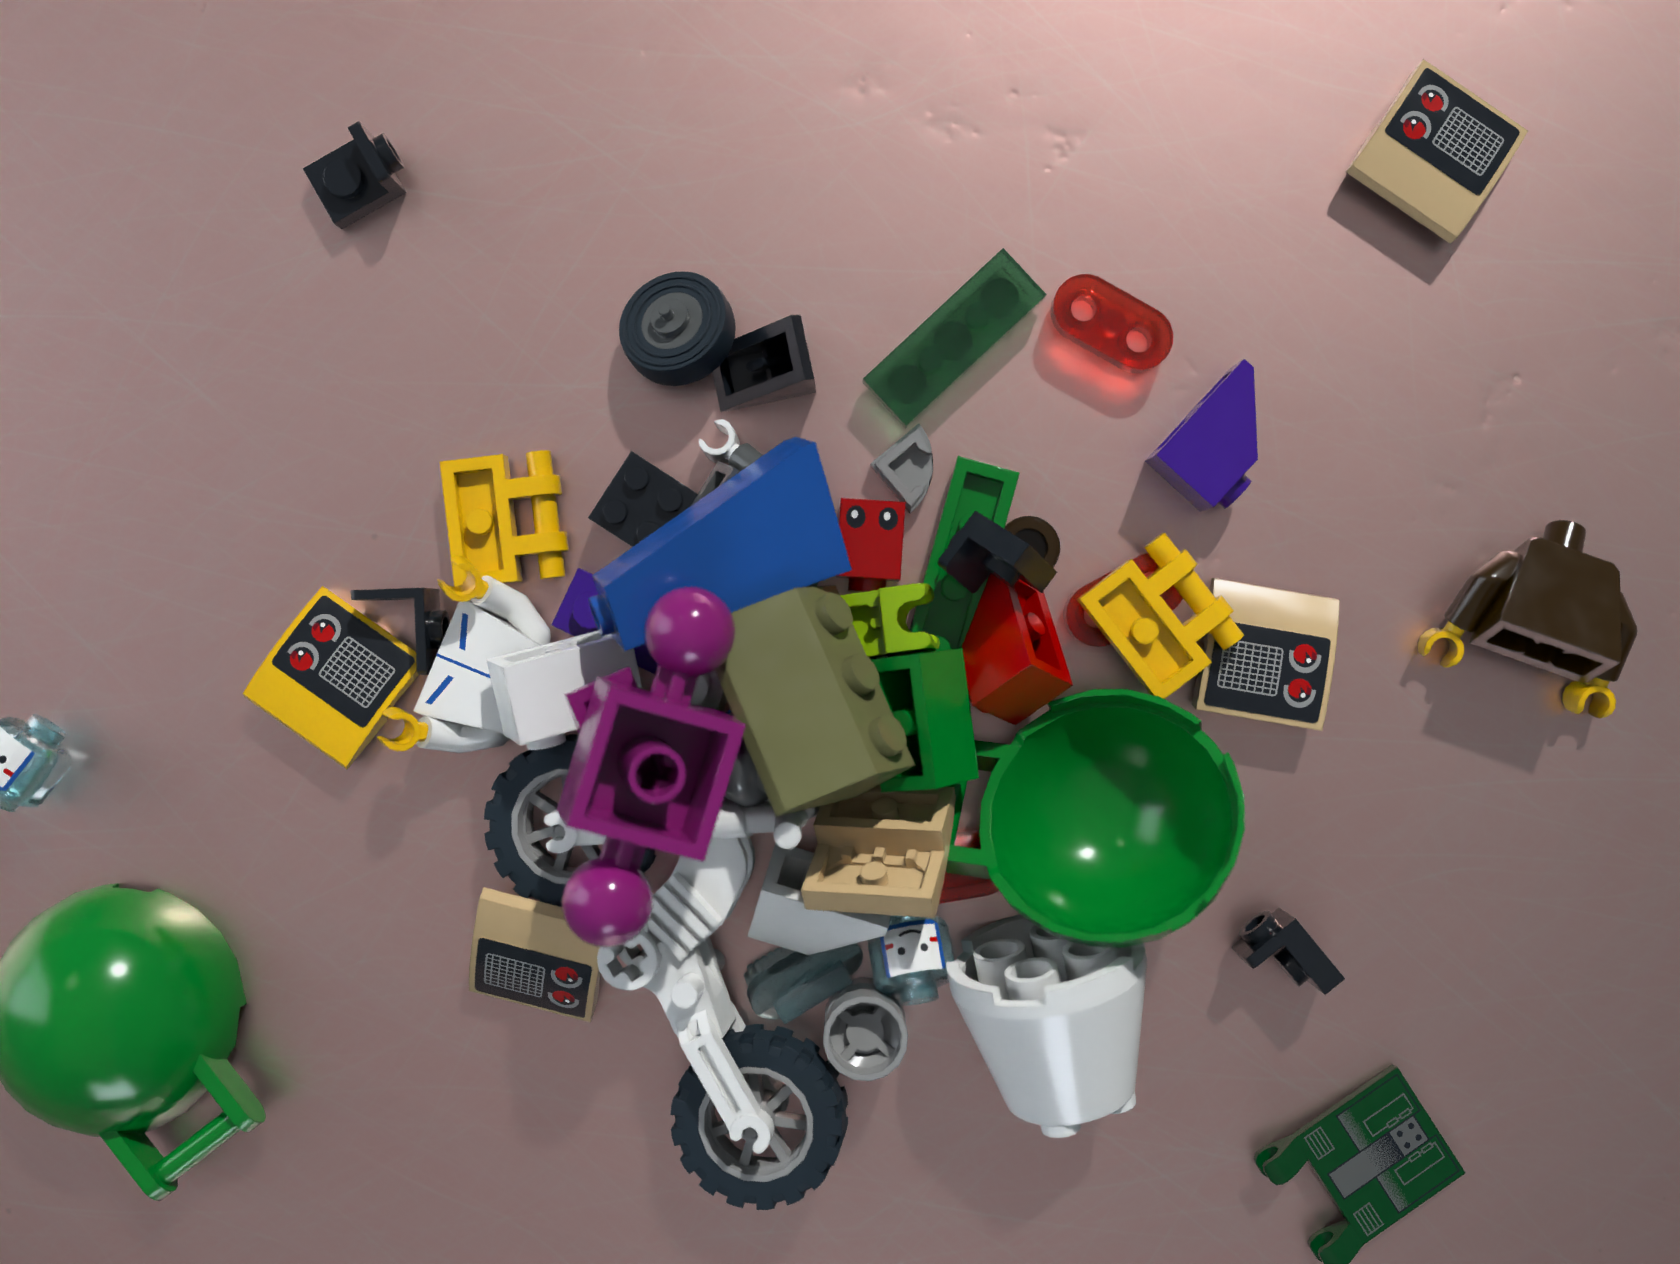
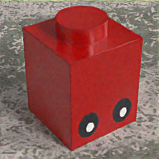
M841 498L839 526L852 570L837 575L836 578H849L848 590L874 591L879 588H885L887 581L899 582L901 580L906 502Z

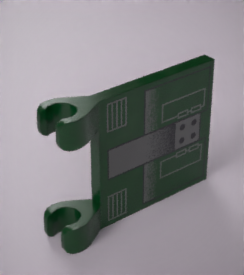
M1393 1064L1293 1134L1264 1146L1254 1155L1255 1164L1260 1172L1275 1185H1283L1288 1182L1308 1161L1345 1220L1320 1229L1308 1241L1309 1248L1315 1257L1324 1264H1349L1364 1244L1466 1173L1398 1067Z

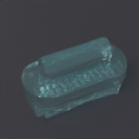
M858 943L812 955H806L783 947L781 949L776 948L774 952H769L767 956L764 955L760 960H755L753 964H748V971L743 975L748 986L747 997L753 1011L759 1017L765 1019L780 1018L784 1024L791 1022L854 982L851 975L861 966L863 960L862 950Z

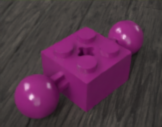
M683 587L672 590L662 596L650 610L645 624V639L650 654L658 663L650 691L597 676L556 809L567 827L606 836L600 857L585 862L572 873L565 885L562 896V909L568 926L581 940L594 946L614 947L625 944L635 938L649 921L653 907V894L647 877L640 869L646 847L705 861L746 724L730 714L690 703L698 676L708 674L718 668L729 656L735 640V624L729 608L714 593L702 588ZM654 754L663 763V767L660 773L655 771L648 772L645 780L642 781L641 775L636 771L642 760Z

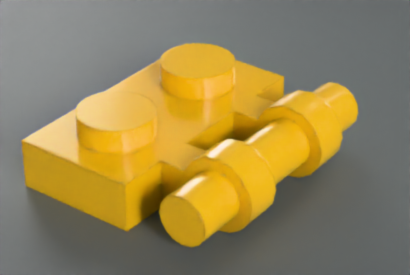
M551 451L527 452L528 477L513 479L510 477L508 456L504 454L439 461L451 558L454 556L465 557L480 572L481 577L488 575L507 584L523 582L520 563L521 556L538 555L540 579L565 577L563 552L569 551L567 532L560 531L556 496L562 495L560 475H553ZM531 499L535 534L517 536L513 500ZM451 561L454 586H459L466 580L467 571L457 567Z
M1163 532L1144 547L1159 567L1146 578L1135 562L1129 559L1076 600L1148 693L1166 699L1212 663L1197 644L1200 638L1210 632L1220 647L1226 650L1237 643L1244 634L1229 616L1232 614L1233 609L1222 595L1214 597L1194 571L1198 564L1186 548L1179 551L1167 534ZM1171 586L1175 587L1194 612L1184 623L1180 622L1160 596Z

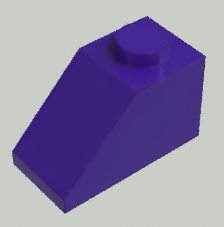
M1245 359L1231 367L1145 460L1149 466L1200 512L1214 508L1217 503L1226 509L1251 483V480L1245 473L1258 460L1254 367Z

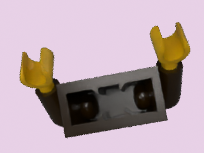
M1558 520L1546 525L1543 538L1532 537L1514 551H1501L1472 574L1445 612L1444 616L1448 622L1444 628H1431L1425 631L1420 636L1417 645L1419 654L1426 656L1431 651L1432 645L1436 640L1447 638L1450 648L1448 653L1442 658L1440 665L1452 667L1457 665L1464 655V644L1460 639L1465 631L1472 632L1470 643L1575 680L1563 692L1562 702L1564 707L1578 715L1583 711L1587 697L1593 693V700L1589 706L1588 713L1601 719L1611 715L1616 708L1615 696L1607 687L1610 681L1614 682L1619 679L1636 639L1637 625L1626 599L1620 591V571L1614 563L1583 553L1586 530L1582 525L1568 520Z

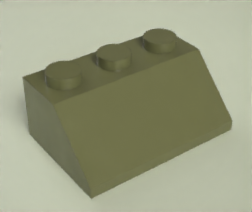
M836 585L794 588L731 612L735 624L734 645L727 659L715 669V672L734 717L746 724L743 739L776 817L858 797L915 766L907 748L905 731L891 712L879 685L877 668L871 659L867 657L852 624L851 610L846 601L840 596Z

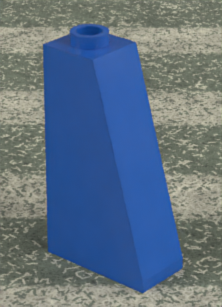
M799 437L783 441L592 575L598 595L588 598V602L600 635L603 637L611 634L612 638L624 651L646 644L645 624L650 610L662 596L678 588L698 587L708 590L718 596L727 605L730 612H734L791 589L806 587L851 571V565L816 443Z

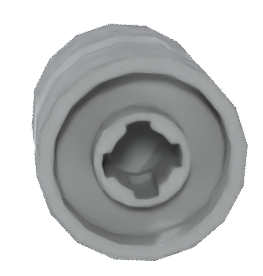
M858 977L845 981L833 991L825 1007L823 1046L827 1058L839 1073L853 1080L873 1081L886 1077L899 1066L907 1051L908 1031L901 999L890 985L876 978Z

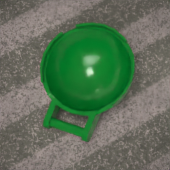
M1092 689L1047 703L1049 711L1021 728L1010 745L974 740L978 770L991 772L981 801L979 829L981 849L954 846L967 781L946 786L954 787L956 800L945 873L991 879L1014 910L1053 936L1088 947L1125 948L1159 940L1188 925L1215 900L1235 866L1245 832V796L1235 764L1229 753L1223 754L1215 742L1201 729L1202 721L1185 709L1161 697L1129 689Z
M106 884L76 892L33 918L11 940L0 959L1 1083L5 1090L27 1112L51 1126L92 1137H101L149 1198L155 1201H161L177 1189L178 1178L240 1130L251 1132L263 1123L266 1118L260 1101L227 1060L236 1045L240 1008L247 1004L238 961L221 931L197 908L160 889L146 892L133 888H119V884ZM208 1091L222 1108L223 1112L163 1157L145 1133L160 1128L186 1113Z

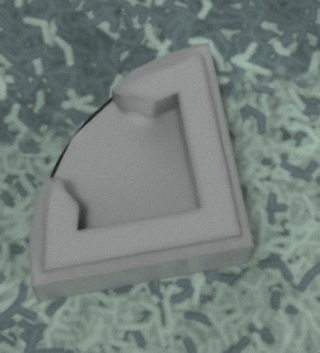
M919 423L870 464L871 468L900 502H906L905 508L910 514L926 495L933 473L931 444Z

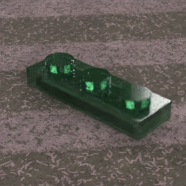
M1003 248L863 378L862 383L906 429L1045 299L1047 294Z

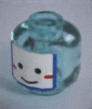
M32 714L27 721L15 717L0 719V809L8 812H15L19 806L34 808L42 804L73 763L68 749L61 743L67 736L65 731L38 714Z
M891 915L886 935L867 940L876 988L886 994L899 995L902 1006L919 1005L939 999L937 988L949 983L946 962L955 961L950 930L945 920L938 916L926 918Z

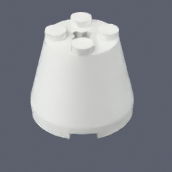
M1021 914L986 925L961 940L963 953L955 961L946 962L950 990L1009 1110L1016 1117L1041 1125L1042 1133L1045 1136L1064 1138L1077 1133L1082 1123L1097 1120L1109 1114L1125 1113L1134 1108L1136 1105L1135 1086L1147 969L1144 943L1125 948L1088 947L1055 937L1024 918Z

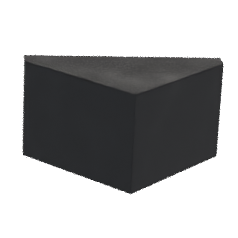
M801 315L787 316L734 339L727 357L712 372L721 412L816 393Z

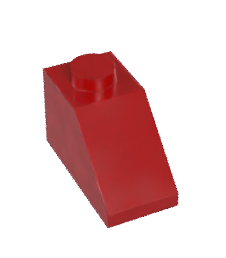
M991 573L962 645L968 694L972 706L979 711L989 713L1016 726L1072 687L1073 683L1044 591L1040 593L1021 579L1012 588Z

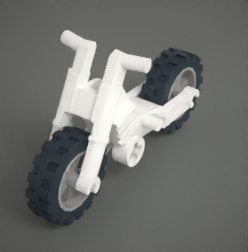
M579 734L566 735V741L557 746L540 750H528L516 756L509 763L510 766L507 771L499 774L491 788L495 791L494 798L486 802L484 810V820H490V831L484 833L488 851L494 849L498 859L494 866L502 878L509 876L516 884L513 890L521 897L530 898L532 896L540 900V902L562 907L565 885L569 877L577 869V867L568 866L573 847L581 846L589 860L600 857L601 850L598 845H603L606 837L567 827L556 810L558 803L540 792L551 780L561 777L562 787H564ZM724 797L705 861L679 855L678 863L670 878L653 894L651 916L644 929L625 944L614 947H600L597 963L601 975L613 987L625 991L644 987L657 996L676 1036L679 1038L680 1046L691 1064L678 1084L679 1089L673 1098L670 1114L675 1116L671 1135L674 1146H681L683 1155L680 1161L689 1174L695 1171L702 1179L699 1186L712 1196L716 1191L727 1196L726 1203L743 1208L746 1202L756 1204V1210H770L775 1208L777 1202L785 1200L787 1206L798 1202L804 1198L806 1190L810 1188L815 1190L825 1180L829 1169L834 1165L846 1134L848 1117H846V1107L848 1105L845 1086L840 1087L837 1081L839 1072L829 1060L824 1061L818 1054L820 1047L807 1037L802 1042L792 1037L793 1030L777 1026L774 1031L764 1030V1024L745 1025L735 1005L730 1000L721 973L725 965L724 955L721 951L713 949L710 935L732 914L752 874L755 864V851L750 836L753 833L774 832V840L779 847L784 849L794 848L801 840L802 827L806 825L809 819L817 816L820 806L776 817L769 799L756 806L744 807ZM534 805L547 813L544 817V823L548 825L547 827L538 830L534 829ZM552 836L553 839L546 843V848L552 853H558L556 860L542 847L539 840ZM646 847L640 865L643 873L653 864L657 856L655 855L656 849ZM638 944L642 946V951L637 947ZM618 955L621 958V960L627 965L626 967H622V965L617 959ZM792 1093L799 1098L805 1115L785 1112L789 1104V1096ZM715 1107L723 1119L722 1121L718 1122L715 1115ZM776 1126L804 1130L806 1132L803 1140L791 1151ZM729 1133V1137L733 1141L743 1138L746 1141L743 1150L735 1147L725 1134ZM768 1145L771 1146L776 1154V1157L753 1156V1152L760 1154L766 1150Z

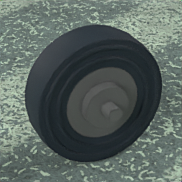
M671 272L650 280L633 294L621 315L619 337L625 355L639 373L657 384L681 386L703 379L721 365L733 345L736 326L734 314L728 300L719 287L711 280L693 272Z

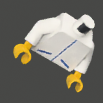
M454 556L450 559L454 565L467 571L466 580L461 585L449 586L444 581L437 579V583L443 592L452 600L458 601V604L413 711L423 715V717L418 721L413 715L397 707H389L382 713L387 718L403 719L404 730L399 737L388 739L384 736H377V739L391 750L406 751L416 744L419 748L465 753L503 746L509 738L503 734L486 660L550 643V629L528 597L488 575L481 577L480 572L465 557Z

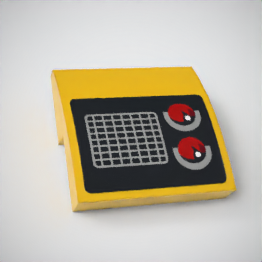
M322 586L267 655L244 690L243 696L339 765L348 769L387 722V717L382 715L383 711L393 707L418 677L416 652Z

